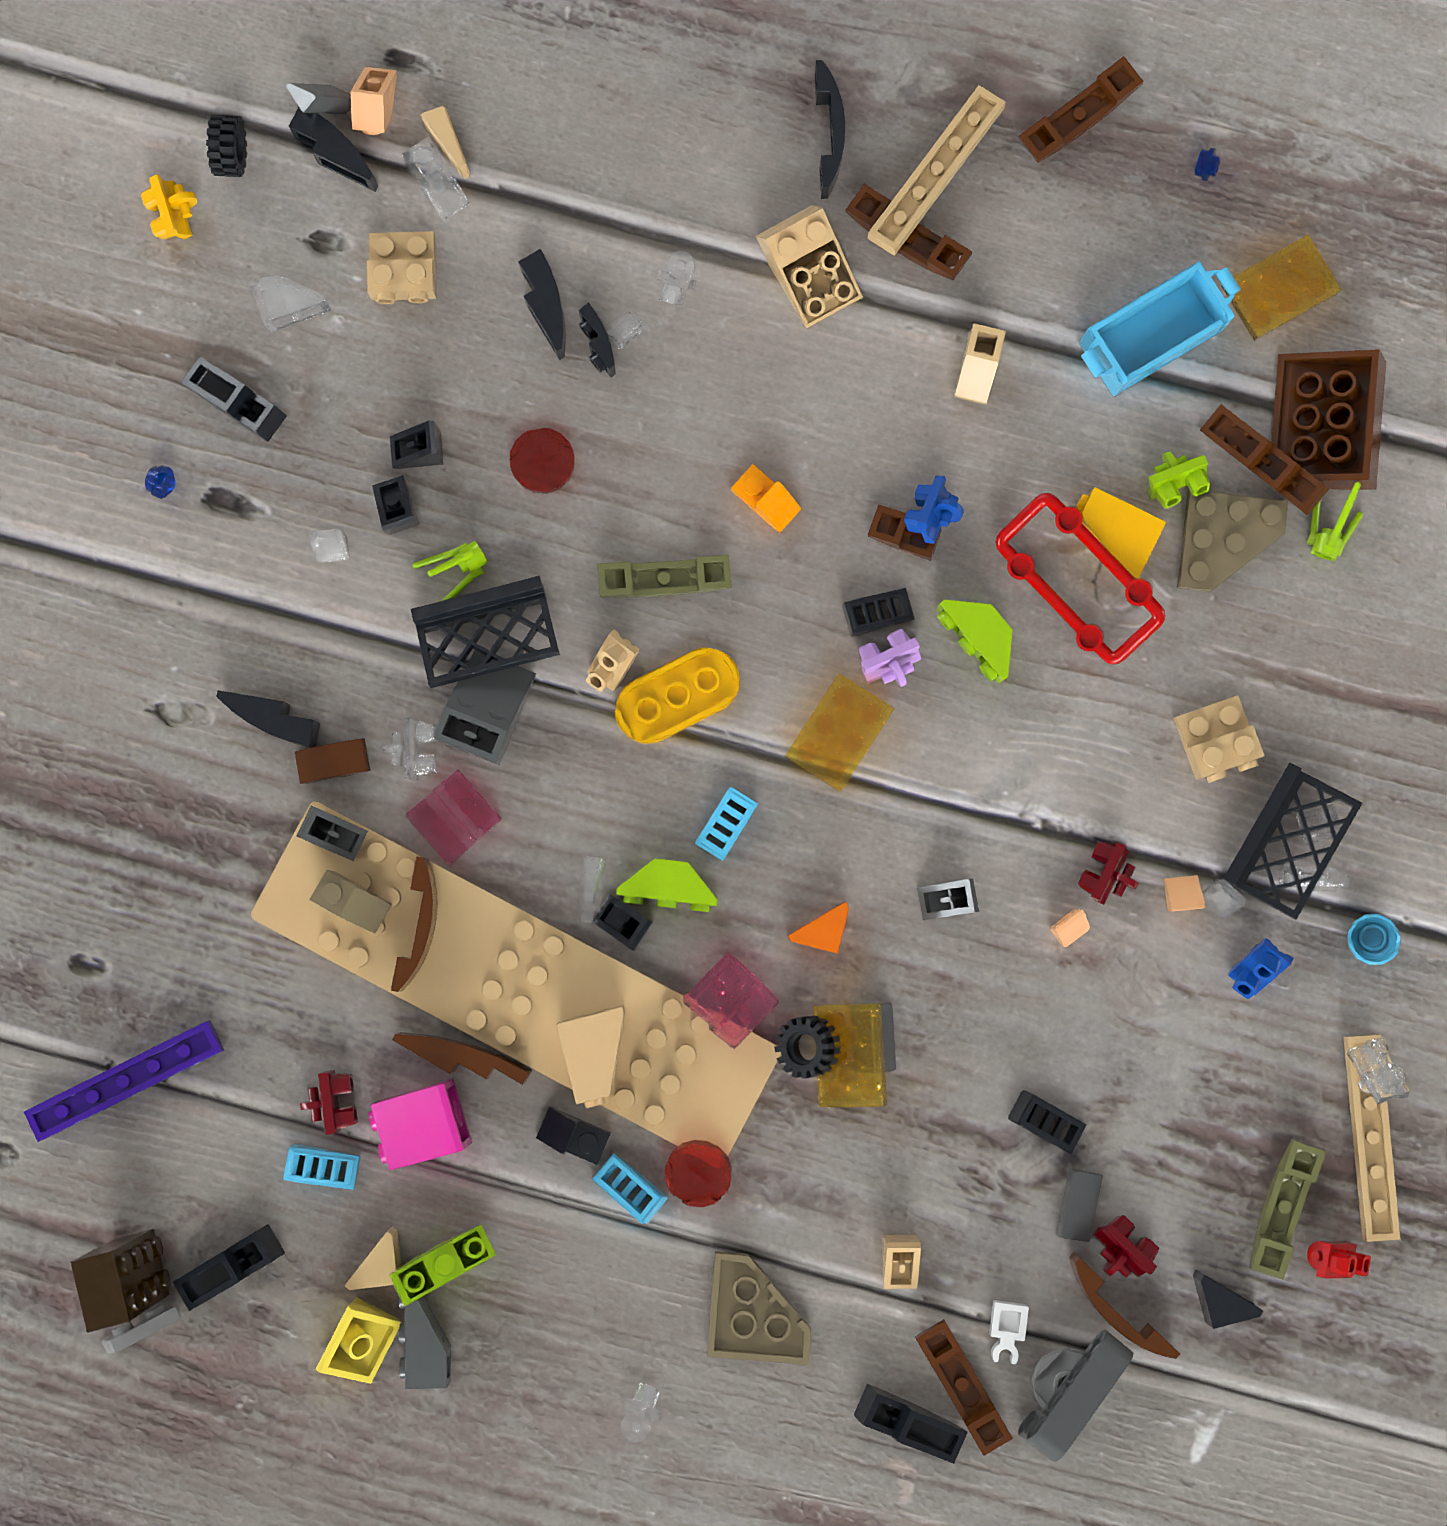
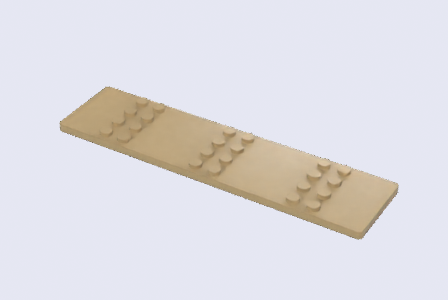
M315 801L309 805L251 911L253 920L571 1090L572 1086L556 1024L624 1005L625 1017L612 1092L610 1096L604 1097L606 1103L601 1104V1106L716 1167L724 1165L777 1063L776 1058H779L781 1052L775 1053L774 1047L778 1045L430 860L429 862L436 881L438 900L433 940L424 963L411 983L403 991H391L397 957L411 958L423 892L410 890L416 856H422L320 802ZM311 805L368 831L354 861L296 836ZM326 870L336 871L392 904L376 933L355 925L309 900Z

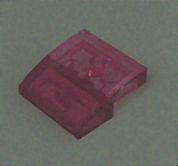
M459 769L436 786L430 795L408 811L405 816L448 866L470 849L502 819Z
M729 952L683 997V1003L709 1024V1030L733 1049L779 1004V1000Z

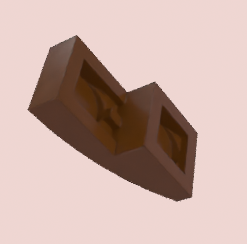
M878 504L868 537L931 561L942 529L940 528L935 544L925 543L922 533L907 530L904 522L906 513Z
M365 738L295 751L300 784H309L335 777H347L370 771Z

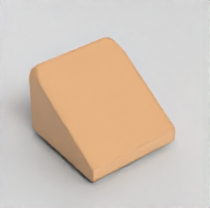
M1198 875L1164 878L1167 912L1205 908Z
M1073 909L1050 927V931L1063 947H1067L1090 929V925L1082 909Z

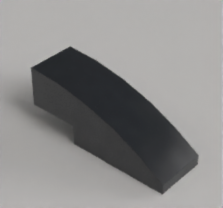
M298 107L289 124V128L295 139L313 147L311 152L317 163L376 192L378 188L376 180L365 160L351 141L320 114L304 113Z
M540 248L518 261L521 273L532 289L531 292L523 297L527 308L558 359L561 360L565 357L566 346L564 314L554 276Z
M200 356L181 382L208 403L267 442L270 441L287 417L273 403L253 392L245 384Z
M217 690L216 697L247 723L293 744L309 748L316 747L320 723L312 719L288 716L290 704L279 700Z
M267 1224L173 1281V1284L187 1309L191 1311L285 1254L271 1227Z
M867 1384L854 1412V1416L863 1426L892 1436L901 1444L953 1464L968 1433L956 1424L870 1384Z

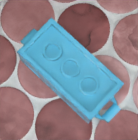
M1198 261L1087 328L1079 341L1081 348L1085 352L1081 357L1095 378L1100 376L1112 396L1115 397L1222 332L1234 318V313L1229 307V303L1241 288L1227 267L1222 270L1206 271L1201 262ZM1216 275L1229 297L1224 298L1211 277Z

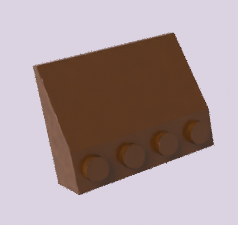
M1376 349L1278 354L1271 443L1329 489L1352 490L1355 482L1361 483L1359 490H1376L1386 374V360L1381 351Z

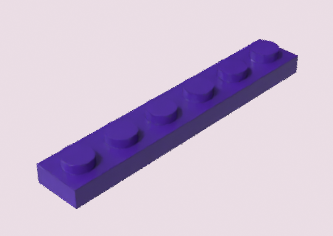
M209 1020L24 1111V1114L37 1142H40L224 1051V1048Z

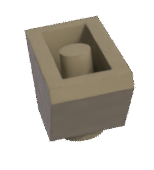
M326 870L309 899L333 914L372 933H376L392 905L390 902L336 871Z

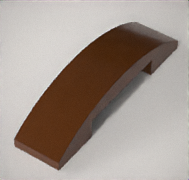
M1123 56L1099 74L1094 83L1046 118L1044 116L1021 133L1018 138L1037 163L1070 144L1101 121L1134 93L1144 81Z
M863 184L846 208V213L869 232L891 203V200L868 185ZM921 224L916 226L898 250L899 254L912 262L951 280L956 278L972 255L971 250L947 235L941 238Z
M416 856L410 890L423 892L411 958L397 957L391 991L395 992L403 991L414 979L425 961L435 932L438 907L436 881L429 859Z
M1074 1252L1069 1257L1070 1263L1080 1288L1093 1307L1115 1330L1134 1344L1152 1353L1173 1359L1180 1355L1149 1323L1138 1333L1096 1293L1105 1281Z
M943 1319L915 1336L983 1456L1012 1440L1010 1432L945 1320Z

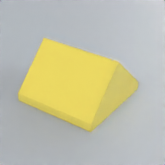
M356 1297L348 1305L316 1370L319 1373L371 1384L402 1321Z

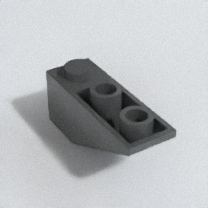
M425 1296L407 1306L403 1305L399 1297V1308L404 1309L405 1323H400L399 1342L400 1344H405V1357L400 1358L399 1374L400 1379H405V1389L447 1388L451 1382L450 1343Z

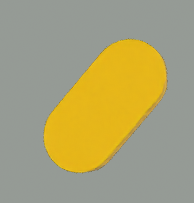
M705 647L695 649L628 683L620 692L616 702V721L623 733L636 742L653 744L663 741L727 708L734 701L739 690L740 676L738 668L732 658L722 651Z

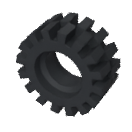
M211 115L208 121L209 128H207L206 133L208 135V140H206V146H208L207 158H209L208 165L211 168V173L213 176L242 177L247 164L245 158H247V140H245L246 130L244 129V121H242L241 116Z
M814 1015L790 1019L787 1021L788 1025L781 1026L779 1030L783 1034L776 1035L775 1041L781 1042V1045L775 1046L774 1049L775 1053L781 1052L782 1056L776 1059L779 1064L786 1063L782 1068L786 1073L792 1072L791 1076L795 1078L807 1079L824 1075V1073L833 1069L830 1065L837 1064L838 1058L834 1057V1054H839L841 1047H835L834 1042H839L840 1038L839 1035L832 1036L831 1033L836 1029L833 1025L826 1026L828 1020L824 1018L818 1019L819 1016ZM804 1034L811 1035L816 1043V1055L811 1060L805 1059L799 1050V1040Z

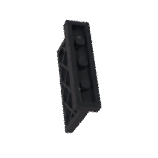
M540 575L411 609L430 688L560 655ZM537 604L541 605L542 613L535 623L521 616L527 607ZM504 613L511 617L503 631L489 625L495 615ZM517 621L531 628L523 642L509 636ZM544 621H545L546 629H544L543 627H541V625L543 624ZM467 622H473L479 626L470 640L457 633L462 624ZM440 630L446 633L447 636L440 646L436 648L427 643L425 633ZM485 630L499 636L490 651L476 644ZM539 632L549 638L551 647L535 650L528 645L535 634ZM453 638L466 644L458 659L444 652ZM505 640L519 647L513 657L506 659L496 654ZM472 649L486 655L479 666L471 667L464 663ZM429 651H431V652L434 653V655L432 656V658L430 657V652H429ZM440 657L454 664L448 674L435 677L433 668Z
M1289 762L1225 874L1223 883L1234 889L1237 888L1297 920L1359 811L1362 802L1302 772V768ZM1303 782L1316 788L1319 801L1301 805L1297 792ZM1323 792L1332 797L1325 799ZM1294 799L1296 807L1288 809L1292 800ZM1341 801L1351 806L1352 809L1346 818L1332 821L1327 804ZM1322 805L1327 823L1308 828L1303 810ZM1298 812L1303 829L1285 834L1281 824L1283 816ZM1342 824L1336 835L1334 826ZM1278 827L1280 836L1272 837ZM1329 828L1333 839L1331 846L1315 850L1310 833ZM1305 834L1311 852L1292 857L1286 839ZM1282 840L1287 858L1268 863L1264 851L1267 844ZM1326 853L1321 863H1319L1317 855ZM1262 857L1264 864L1255 866L1259 858ZM1313 857L1317 869L1315 874L1299 879L1293 861ZM1289 863L1294 881L1275 886L1270 868ZM1265 869L1271 887L1256 890L1245 883L1252 872ZM1310 882L1303 893L1301 884ZM1296 885L1300 900L1294 910L1280 902L1277 890ZM1273 892L1275 900L1265 895V893Z

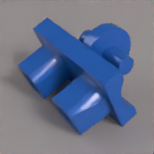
M935 476L932 485L918 484L914 499L916 505L923 507V509H910L904 518L907 530L922 533L925 543L935 544L941 526L947 527L950 522L960 521L964 513L962 506L957 503L959 498L951 495L944 486L946 482L945 476Z
M1265 938L1230 969L1228 976L1235 980L1233 989L1246 999H1250L1289 967L1293 957L1278 951V948L1269 939Z

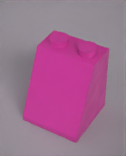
M453 1078L380 1100L370 1105L372 1111L368 1112L369 1122L373 1131L378 1130L381 1144H378L379 1156L383 1164H388L389 1171L463 1151L472 1143Z

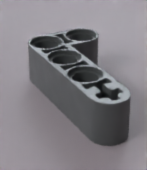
M1106 1329L1102 1330L1092 1340L1041 1412L1033 1410L1027 1415L1018 1429V1435L1053 1462L1060 1460L1128 1367L1133 1358V1351Z

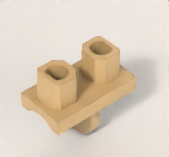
M616 630L611 631L587 671L590 673L586 679L587 683L599 692H602L606 687L614 691L619 686L640 649L632 645L630 640H623Z

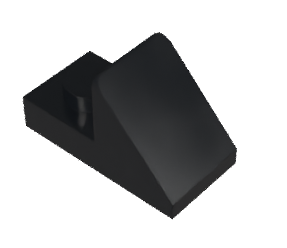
M403 475L372 485L381 527L385 533L390 535L420 525Z
M549 1106L536 1138L561 1154L567 1152L598 1165L611 1132Z

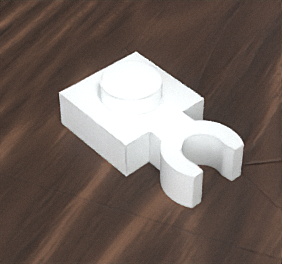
M993 1300L989 1334L991 1337L998 1338V1341L991 1349V1356L994 1362H998L999 1353L1007 1349L1011 1353V1364L1016 1365L1019 1354L1014 1343L1015 1340L1025 1341L1029 1310L1027 1304Z

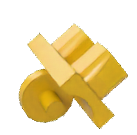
M158 174L150 177L151 187L143 191L141 197L143 204L148 210L156 211L159 209L160 217L152 220L150 223L153 235L163 240L174 236L185 240L193 236L187 218L192 216L190 208L197 204L196 194L184 191L182 184L162 180Z

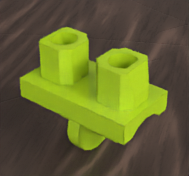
M1167 451L1162 454L1163 464L1155 466V474L1148 477L1150 488L1147 489V494L1151 500L1157 498L1165 509L1175 506L1181 501V494L1178 489L1188 486L1192 496L1196 497L1207 493L1210 487L1207 475L1208 461L1205 455L1188 461L1185 455L1175 458L1171 451Z

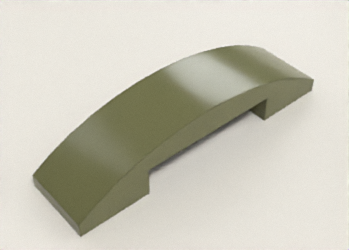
M729 555L700 556L692 560L633 564L630 561L597 563L599 595L601 598L660 597L732 588Z
M1293 1139L1289 1143L1275 1172L1264 1202L1253 1243L1250 1269L1284 1280L1294 1250L1291 1242L1311 1182L1316 1183L1326 1154L1325 1150Z

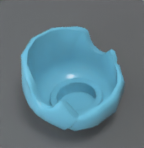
M1380 914L1363 915L1352 923L1348 931V947L1354 957L1367 965H1382L1392 960L1398 954L1400 933L1389 918Z

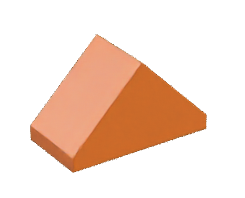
M843 902L787 935L788 939L794 943L838 954L849 911L848 904Z

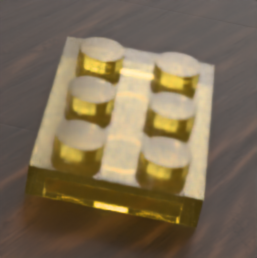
M1306 235L1235 275L1234 279L1241 290L1235 294L1231 303L1255 341L1337 295L1342 289L1309 235Z
M838 673L785 757L833 789L841 792L895 708Z
M881 1003L813 1006L814 1016H819L818 1019L824 1018L828 1020L826 1026H834L836 1030L831 1034L832 1036L839 1035L840 1041L834 1042L835 1047H841L840 1053L834 1054V1057L838 1058L837 1064L830 1065L833 1069L824 1073V1075L817 1076L819 1107L886 1106L887 1092Z

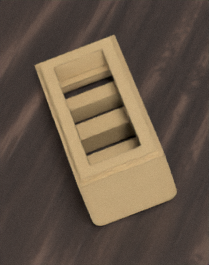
M440 106L422 113L421 117L426 130L451 164L464 179L470 177L469 168L446 107Z

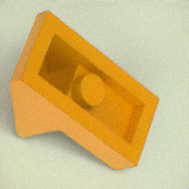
M754 464L731 487V491L779 534L801 510L799 504L781 482L777 480L774 483Z

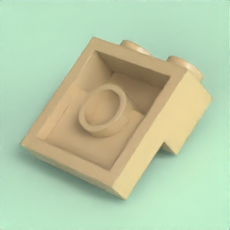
M434 231L369 233L367 293L372 301L375 300L379 304H393L395 300H408L411 303L420 304L428 302V299H437L436 236Z
M1238 695L1173 718L1196 780L1206 777L1207 782L1210 783L1227 777L1225 771L1227 769L1237 766L1239 772L1259 766L1256 759L1265 757L1253 725L1249 726Z

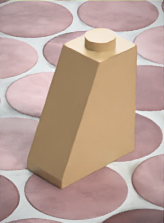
M624 1005L556 1024L576 1105L585 1103V1107L590 1108L606 1103L604 1097L610 1096L612 1092L625 1017Z

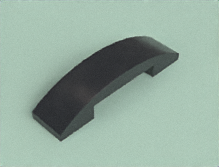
M816 60L814 73L816 105H829L831 155H821L819 166L821 199H828L837 181L845 143V115L841 95L834 77L823 60Z

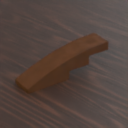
M1220 404L1200 429L1201 432L1306 515L1310 513L1329 490L1327 486L1222 404Z
M399 1032L392 1039L449 1074L455 1072L458 1065L461 1064L484 1079H488L496 1069L523 1085L532 1070L501 1054L467 1042L436 1035Z

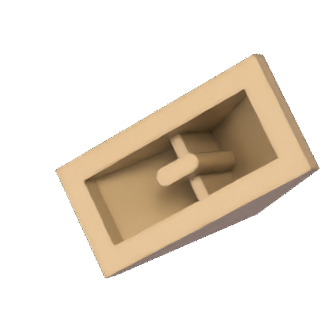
M392 1226L384 1234L345 1284L348 1290L393 1285L389 1274L402 1266L398 1230Z
M882 1235L883 1288L917 1289L921 1256V1242L917 1235Z

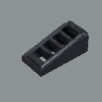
M906 588L844 602L842 605L851 637L915 619ZM899 598L904 615L897 616L893 599ZM886 601L891 618L885 619L880 602ZM873 604L878 621L872 622L868 608L869 605ZM862 608L866 624L860 625L856 609Z
M1025 1090L1020 1093L1008 1116V1120L1069 1154H1072L1087 1125ZM1043 1109H1045L1047 1111L1037 1128L1035 1124L1037 1123ZM1058 1116L1059 1118L1051 1134H1048L1047 1132L1053 1120ZM1069 1122L1071 1126L1063 1141H1060L1059 1137L1066 1123Z

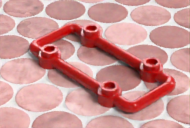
M1041 493L999 532L995 541L996 548L1008 561L1007 569L1009 574L1018 580L1025 579L1077 633L1076 642L1082 650L1094 651L1108 664H1119L1162 626L1166 617L1165 610L1152 596L1153 587L1151 583L1143 578L1136 579L1083 525L1084 518L1080 509L1074 506L1066 507L1051 493ZM1045 506L1056 515L1055 523L1057 528L1066 534L1073 533L1124 585L1127 601L1134 606L1143 605L1152 615L1145 624L1115 651H1112L1103 642L1104 633L1102 629L1096 624H1086L1035 571V560L1033 557L1025 552L1018 553L1009 544V541Z

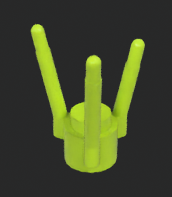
M1355 482L1334 530L1323 528L1322 532L1318 533L1321 500L1312 509L1311 530L1307 540V544L1313 546L1311 554L1330 561H1336L1337 556H1341L1345 544L1363 517V512H1357L1342 535L1341 530L1361 487L1360 482Z
M475 540L469 544L465 542L454 549L414 562L412 567L417 569L454 557L429 570L428 575L434 576L457 564L463 573L470 571L443 600L455 598L475 578L484 574L481 567L488 563Z

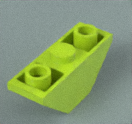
M944 599L936 608L939 612L937 615L938 620L948 631L953 629L960 637L958 643L967 655L971 656L974 654L980 661L979 669L989 681L995 680L1000 684L1009 676L1012 628L992 604Z
M656 858L617 888L616 895L624 896V903L643 905L644 898L656 899V906L676 908L677 902L690 903V910L709 912L710 906H717L718 901L688 862Z
M480 1224L412 1258L389 1274L403 1305L407 1306L496 1256Z

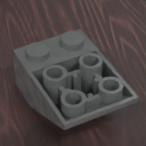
M474 650L467 665L471 667L481 665L486 655ZM515 666L458 681L444 708L432 738L500 765L536 673Z

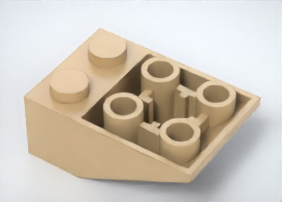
M811 205L756 236L770 268L805 328L816 324L863 298L823 208Z

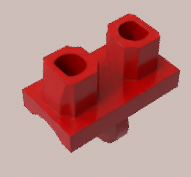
M1316 1241L1309 1246L1307 1251L1309 1264L1317 1270L1316 1276L1325 1279L1352 1278L1354 1274L1368 1276L1371 1256L1356 1252L1357 1244L1351 1242Z

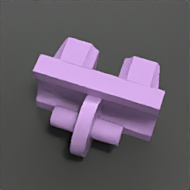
M903 629L890 633L887 637L890 649L880 653L875 643H869L859 648L863 677L867 684L881 678L884 684L896 680L899 687L907 685L904 675L915 671L913 663L921 660L918 650L920 646L916 638L910 639Z

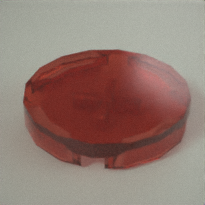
M550 428L532 429L524 432L515 440L510 451V468L515 480L524 489L533 493L548 494L561 489L570 480L574 471L575 456L570 442L561 433Z
M692 1140L680 1144L672 1151L665 1165L664 1179L670 1193L674 1197L676 1195L681 1199L682 1203L693 1207H706L717 1203L727 1193L726 1191H728L732 1180V1166L728 1156L720 1147L709 1141Z

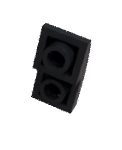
M588 302L578 311L582 321L579 323V327L590 340L595 337L589 343L592 354L589 356V359L600 373L605 370L610 377H613L616 374L611 344L600 318Z

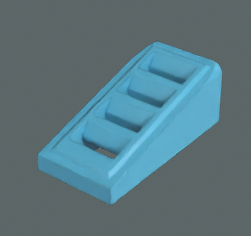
M729 787L695 844L723 861L757 808L758 803L736 789ZM730 799L747 809L744 815L727 805ZM725 811L740 821L738 825L735 826L721 817L722 812ZM716 822L733 832L730 838L713 828ZM709 833L726 843L723 849L706 839Z
M293 1144L289 1147L283 1180L354 1190L361 1155ZM300 1155L305 1156L303 1172H297ZM314 1157L320 1158L316 1175L311 1174ZM328 1159L334 1160L331 1177H325ZM341 1161L348 1162L344 1180L338 1179Z
M615 1153L609 1157L592 1179L641 1224L650 1222L668 1199L660 1189ZM619 1167L622 1171L610 1184L606 1180ZM629 1176L632 1180L622 1192L617 1190ZM639 1185L642 1190L631 1201L628 1198ZM650 1195L653 1199L645 1209L639 1208L646 1197Z

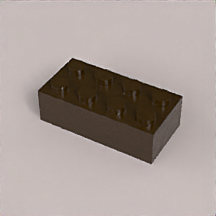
M154 1229L116 1238L71 1261L87 1333L130 1322L170 1295L171 1278L169 1272L163 1269L161 1261L163 1245L160 1237L155 1235Z

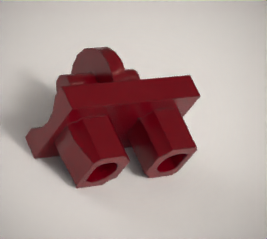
M1098 841L1091 858L1105 865L1101 876L1085 869L1078 882V886L1090 894L1093 900L1099 904L1105 905L1115 882L1117 884L1113 894L1122 897L1126 887L1135 890L1138 887L1139 883L1131 878L1136 868L1135 866L1127 863L1122 874L1120 873L1130 853L1126 849L1127 847L1117 842L1114 846Z
M335 1070L319 1073L321 1099H319L318 1087L308 1088L309 1101L301 1102L300 1109H310L312 1122L322 1120V1107L325 1135L336 1134L342 1128L358 1123L356 1106L339 1107L338 1094L354 1092L353 1075L346 1073L335 1074Z
M1124 1215L1117 1216L1108 1225L1098 1227L1093 1233V1236L1105 1246L1100 1252V1255L1107 1260L1103 1271L1109 1276L1119 1271L1125 1278L1131 1272L1137 1277L1146 1272L1150 1275L1157 1268L1153 1261L1159 1251V1247L1147 1237L1140 1238L1136 1245H1134L1128 1237L1135 1229V1226Z

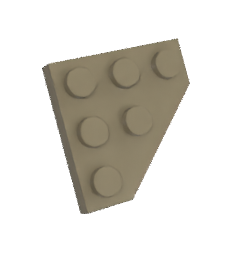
M1189 490L1186 500L1177 588L1211 592L1285 534L1288 501L1207 492L1196 497L1192 496Z
M715 1251L707 1357L809 1365L811 1327L749 1254Z

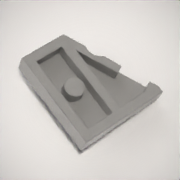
M162 1304L144 1314L145 1320L135 1325L130 1321L113 1329V1336L102 1341L107 1354L117 1353L180 1320L181 1318L176 1307L165 1309Z

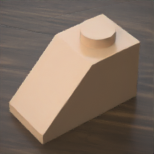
M364 67L350 91L352 130H360L367 135L385 133L392 117L397 70Z

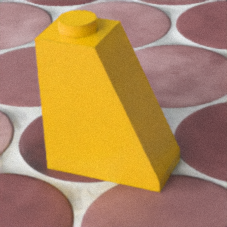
M1096 487L1088 495L1083 493L1076 504V507L1083 514V525L1136 579L1139 578L1166 522Z

